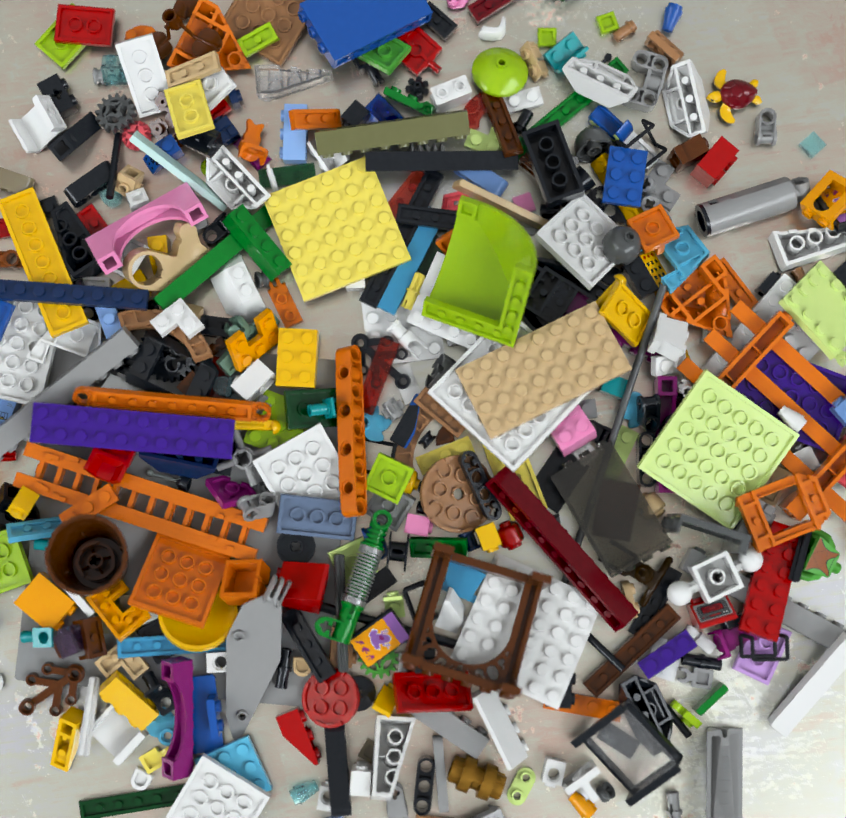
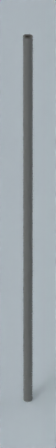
M662 284L659 285L575 541L580 546L582 545L667 286ZM563 574L561 582L569 584V579Z

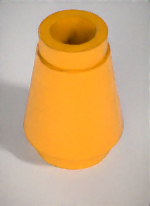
M577 791L568 799L582 818H591L598 809L594 806L595 803L589 799L586 800Z

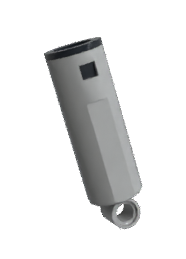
M782 177L697 204L695 206V216L702 235L707 238L794 210L797 207V203L801 202L810 192L809 179L807 177H797L790 180L787 177Z

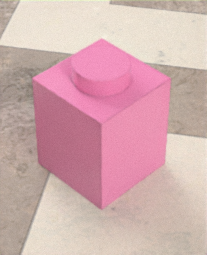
M408 513L405 533L427 537L428 533H432L433 523L427 517Z

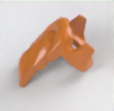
M247 119L246 131L243 133V138L238 146V158L241 157L249 162H254L259 158V165L263 166L265 164L269 151L259 146L261 141L260 134L264 124L255 125L251 119Z

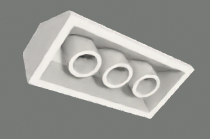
M477 690L471 693L473 701L508 771H510L528 757L526 751L529 748L524 739L520 741L517 735L520 733L516 722L511 723L508 717L511 715L507 704L502 705L501 697H498L499 693L491 691V694Z

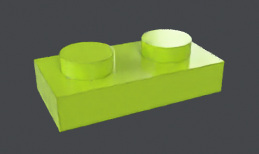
M267 22L239 38L237 42L245 57L249 58L280 39L271 23Z

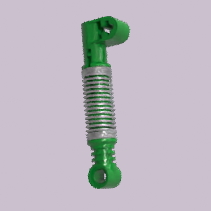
M378 510L372 515L369 525L371 529L368 528L367 531L369 533H366L368 538L361 541L358 551L364 554L357 553L359 557L356 556L358 560H355V562L357 563H353L356 566L352 567L354 568V570H351L353 573H350L352 577L349 576L351 580H348L350 584L347 583L349 587L346 586L348 590H344L346 593L342 595L343 597L340 602L342 607L338 619L326 616L319 617L314 623V629L318 635L350 645L360 613L364 611L365 604H367L365 601L369 597L367 594H370L369 591L371 589L369 587H372L371 584L374 581L372 577H376L374 574H377L376 571L378 569L376 567H379L378 564H380L379 561L381 560L379 557H382L384 552L383 543L381 542L385 541L383 537H386L385 532H388L389 526L392 523V516L388 511ZM378 515H383L386 518L385 525L377 523ZM327 621V625L332 626L333 621L337 622L332 637H329L330 630L322 632V628L319 627L320 623Z

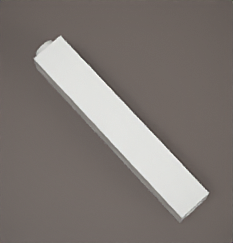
M844 631L769 716V724L784 737L788 736L846 669V633Z

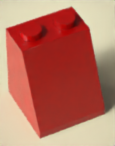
M283 561L282 568L278 567L277 579L280 577L285 578L282 590L287 580L292 581L282 602V606L320 614L329 578L330 564Z

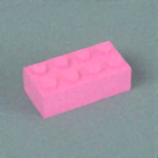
M578 404L550 436L562 455L566 457L597 438V433Z

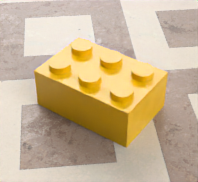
M279 328L276 387L316 389L319 346L318 330Z

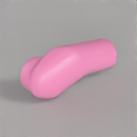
M446 0V3L450 9L454 10L464 8L469 0Z

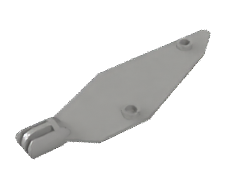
M276 574L273 575L264 595L242 604L226 637V717L234 740L243 736L281 660L282 602L292 581L287 580L282 590L285 578L280 577L277 581L278 576Z

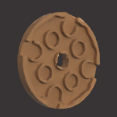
M453 455L438 460L427 470L421 482L420 502L425 515L435 526L448 532L464 533L472 531L487 519L483 516L460 467L459 455ZM466 456L464 462L470 464L472 457ZM481 463L488 480H490L491 476L486 470L487 468ZM476 465L471 466V468H468V471L470 469L476 468ZM477 471L473 472L471 476L474 482H478L481 477ZM457 488L462 491V497L458 500L453 494ZM482 489L480 497L486 500L489 493L486 489ZM492 500L488 503H484V506L489 505V503H492Z

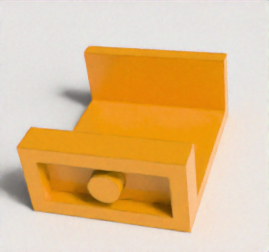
M39 572L16 599L14 604L41 627H52L53 632L55 630L58 632L65 625V618L68 615L72 616L78 607L73 599L49 580L50 576L47 573Z

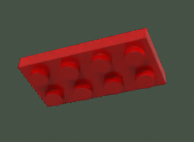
M394 672L392 674L396 713L471 711L474 708L471 688L461 686V681L455 679L452 682L441 680V675L433 674V677L415 672Z

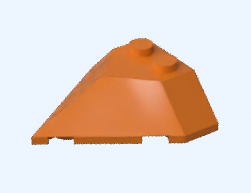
M198 0L186 27L196 36L204 28H211L221 36L223 45L217 53L220 64L225 71L251 69L218 5L209 0ZM185 30L166 64L171 68L197 58L192 51V44L195 39Z
M714 254L702 263L673 293L665 292L660 309L669 318L688 322L690 325L708 331L714 328L721 335L733 338L730 324L731 313L729 312L730 299L729 288L727 287V268Z

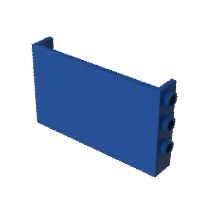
M305 0L299 4L298 17L302 23L305 22L310 37L316 40L319 52L325 55L331 67L335 69L430 22L433 11L429 7L427 0Z

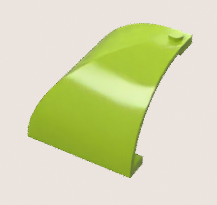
M462 195L459 199L457 217L442 267L430 296H426L421 315L514 347L536 269L537 253L535 246L525 229L508 214L489 204Z

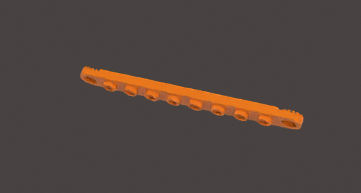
M79 386L75 388L72 395L74 403L80 406L248 422L259 421L261 423L268 421L272 412L270 405L265 402ZM81 392L82 394L85 393L88 398L81 399L78 394H81ZM258 409H264V411L266 410L267 413L265 415H259L256 411H258Z

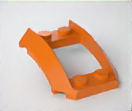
M796 473L738 496L735 500V507L739 508L749 535H751L752 543L750 544L758 553L803 534L821 529L824 521L831 515L818 479L812 475ZM796 485L810 520L772 534L758 499Z

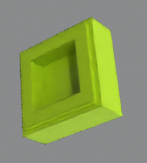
M614 11L595 18L601 36L613 33L620 28Z
M556 28L537 29L538 48H552L557 43Z

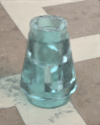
M315 780L293 786L289 793L295 805L299 803L303 804L319 791Z

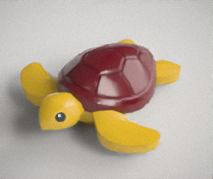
M722 69L718 71L714 79V86L720 91L709 93L706 99L712 103L722 101L723 104L719 111L720 117L726 123L733 124L735 119L731 114V109H743L750 103L760 105L762 100L760 96H757V79L751 80L750 83L738 79L726 82V70Z

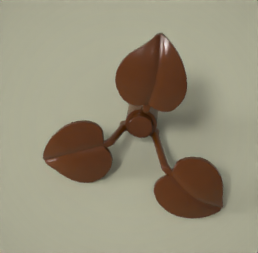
M176 0L173 9H167L163 12L162 19L166 23L164 28L166 29L167 36L163 32L152 33L161 60L166 58L173 48L169 42L171 39L170 29L177 31L183 28L195 39L192 44V51L197 57L212 51L218 52L222 48V38L215 30L204 28L196 36L183 24V21L191 17L198 0Z

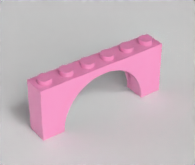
M185 182L85 238L101 269L107 275L123 266L121 258L125 246L136 234L148 226L173 219L182 220L194 226L209 216L189 184Z

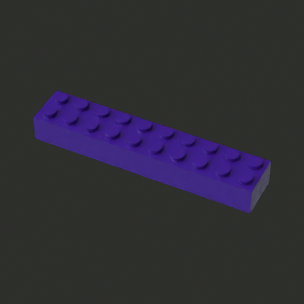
M33 402L29 442L232 459L236 420Z

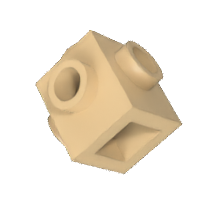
M128 164L116 176L115 191L126 197L125 193L144 187L142 182L145 173Z

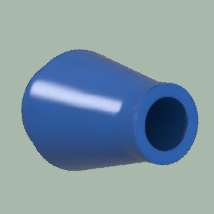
M668 3V6L665 7L663 31L673 32L683 14V7L681 5Z

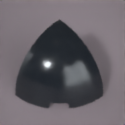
M4 482L0 488V531L6 530V524L23 522L21 519L14 518L6 511L21 489L7 482ZM34 504L24 521L41 519L36 504Z

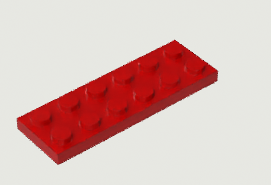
M776 521L769 525L772 534L790 527ZM799 536L761 552L763 564L759 570L751 574L738 626L739 631L772 642H778L792 583L788 576Z

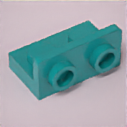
M572 31L542 56L555 74L561 72L564 74L562 68L570 58L577 57L578 59H583L586 56L585 52L589 48L588 46H583Z

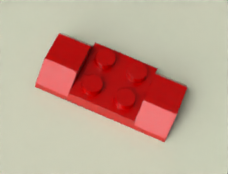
M93 448L84 466V470L92 476L111 484L121 483L137 451Z

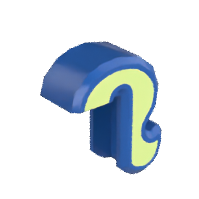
M598 105L588 117L589 123L593 127L604 129L609 134L613 143L616 140L624 142L633 132V125L628 119L622 123L605 106Z

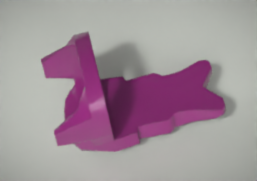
M737 626L731 629L720 628L707 633L708 635L714 634L713 640L716 648L724 653L717 657L718 660L732 656L731 651L736 649V646H739L740 633L751 634L739 631ZM751 635L754 637V640L758 639L757 636ZM743 638V644L750 639Z

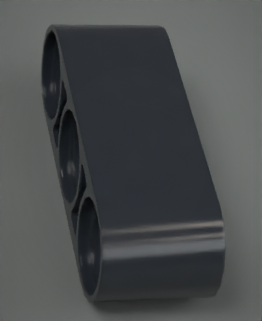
M109 161L100 163L64 189V194L74 208L81 207L107 189L110 170Z
M647 431L640 433L636 439L637 483L645 488L655 485L657 481L651 477L650 483L645 484L642 480L645 472L637 467L642 456L656 439L654 433ZM643 435H647L650 438L648 446L642 443Z
M427 754L422 755L417 762L413 807L415 813L420 816L430 812L432 803L435 761L432 756ZM427 760L431 762L432 766L425 770L421 767V763ZM425 780L429 782L430 786L427 789H421L419 783ZM421 800L426 801L428 804L424 809L417 807V803Z

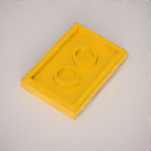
M616 281L598 312L604 316L605 320L632 347H637L642 339L650 311L622 281Z

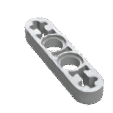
M434 735L432 737L439 813L449 812L443 739L441 735Z

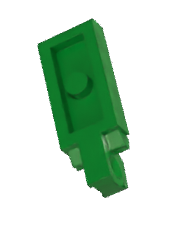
M391 86V88L385 87L383 91L386 97L424 115L432 114L435 106L428 101L419 103L417 97L411 94L405 96L401 94L402 90Z

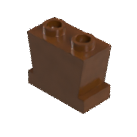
M699 133L681 145L674 147L667 160L671 167L675 168V174L700 161L710 150L708 148L709 143Z

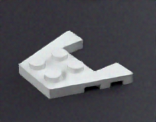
M88 319L89 324L55 338H52L49 330H47L32 350L29 351L26 358L43 364L50 346L85 357L101 344V323Z

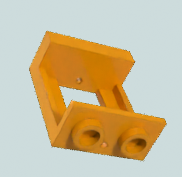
M829 170L800 202L803 216L807 219L812 218L821 227H827L833 231V222L846 209V178ZM828 186L842 194L828 210L819 211L814 208L815 200Z

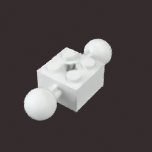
M748 547L746 555L738 554V559L732 562L727 550L716 552L687 566L693 581L688 583L675 581L671 583L667 589V597L672 604L684 606L690 602L692 594L699 591L703 601L709 604L745 587L738 572L741 570L746 572L759 570L763 564V556L754 547ZM713 573H718L717 581L712 579Z

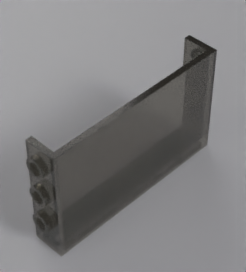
M604 439L595 444L596 449L590 452L587 449L580 453L578 460L573 462L570 459L562 464L563 469L551 475L550 478L610 577L613 578L623 571L627 573L635 569V564L641 560L643 563L653 558L652 554L658 550L660 553L670 548L669 544L672 543V540L668 537L612 445V441L606 442Z

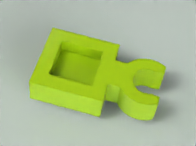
M674 699L669 704L683 717L681 721L689 728L692 725L696 729L701 726L702 722Z

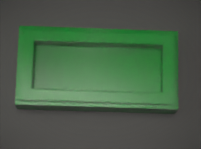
M719 682L692 709L702 716L729 689L725 684Z

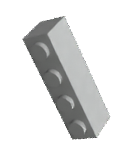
M455 711L411 713L413 717L475 759L479 757L490 740L485 729L480 726L475 728L471 725L472 721L464 715L459 717L454 713Z

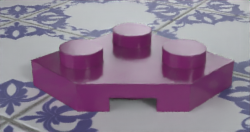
M225 475L207 478L205 482L206 487L222 509L235 507L241 497L254 495L256 492L250 487L249 483L242 481L239 484L230 481L231 477Z

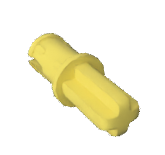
M419 272L414 274L409 288H406L407 293L401 307L412 310L417 296L420 295L419 291L425 275Z

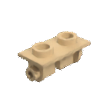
M527 41L519 51L527 65L529 75L533 82L536 83L541 77L544 79L549 76V69L544 60H537L542 57L538 45L534 41L530 43Z

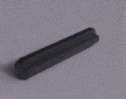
M812 532L803 534L798 538L788 579L792 582L800 581Z

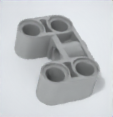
M646 50L635 52L631 60V68L638 73L645 74L646 79L643 87H638L634 99L623 103V106L647 113L654 109L662 91L669 62L665 56ZM641 58L645 63L639 64L636 59ZM654 64H661L663 69H657ZM644 99H650L652 101V104H646L644 102Z

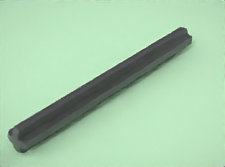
M343 554L334 555L336 620L342 607L340 603L342 595L346 593L344 591L346 586L345 559ZM337 642L338 672H348L349 670L348 645Z

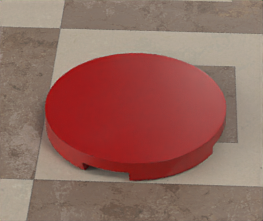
M335 668L337 671L335 675L320 684L314 675L311 676L308 682L305 683L302 691L304 712H306L314 724L323 728H337L348 723L356 714L360 703V692L356 681L347 672H338L337 668Z

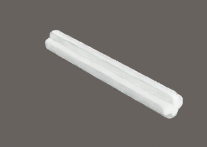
M99 677L89 678L77 751L79 756H88L90 752L101 682Z

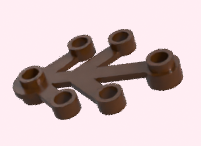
M45 662L41 668L42 673L45 675L53 673L64 676L59 680L39 677L34 672L30 673L26 677V683L29 686L40 685L47 686L48 688L32 699H23L19 704V712L25 716L31 715L36 709L37 704L54 693L49 712L52 716H59L63 710L61 705L63 686L69 682V693L65 698V702L70 706L75 705L78 701V695L76 694L78 683L85 677V669L80 664H71L65 668L54 666L52 662ZM45 666H50L51 671H47ZM72 671H78L79 675H74ZM29 677H34L35 682L30 681ZM69 697H74L75 701H70ZM25 703H30L32 707H26ZM53 707H57L59 712H55Z

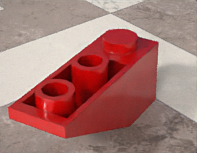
M295 707L278 714L276 720L282 736L315 766L318 765L322 755L319 747L314 746L313 739L315 737L312 729H308L305 721H308L304 709L301 710L300 707Z

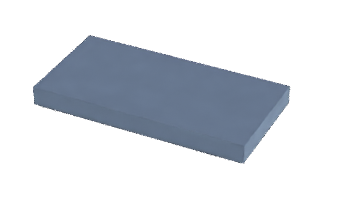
M281 494L276 533L354 541L357 517L346 518L343 516L341 500Z

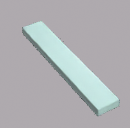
M136 130L129 139L131 143L181 181L187 182L193 190L222 212L225 211L227 205L203 180Z

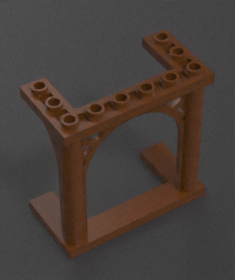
M435 542L430 555L432 557L405 652L402 653L399 663L403 664L402 668L408 670L421 669V673L433 677L434 673L441 675V680L452 682L455 679L461 681L460 685L464 687L478 686L480 687L479 691L484 693L498 692V697L512 700L515 697L521 696L522 688L518 687V675L541 591L551 584L553 576L532 571L529 575L454 553L455 547ZM449 562L525 584L510 639L504 650L497 657L486 663L477 665L460 663L450 658L436 641L433 630V618ZM426 637L431 638L432 642L423 646V642H426ZM429 648H435L437 650L436 657L431 660L425 659L423 656L424 652ZM440 657L446 660V663L444 665H442V662L433 664ZM500 659L505 660V662L502 664L504 665V670L498 664V661ZM458 665L463 666L462 671H459L457 669ZM491 665L498 670L499 676L496 680L488 676L487 668ZM476 669L483 670L485 679H483L481 674H475Z

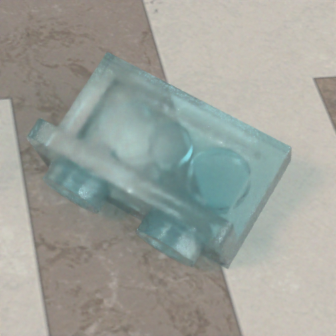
M103 55L101 71L105 85H128L119 56Z

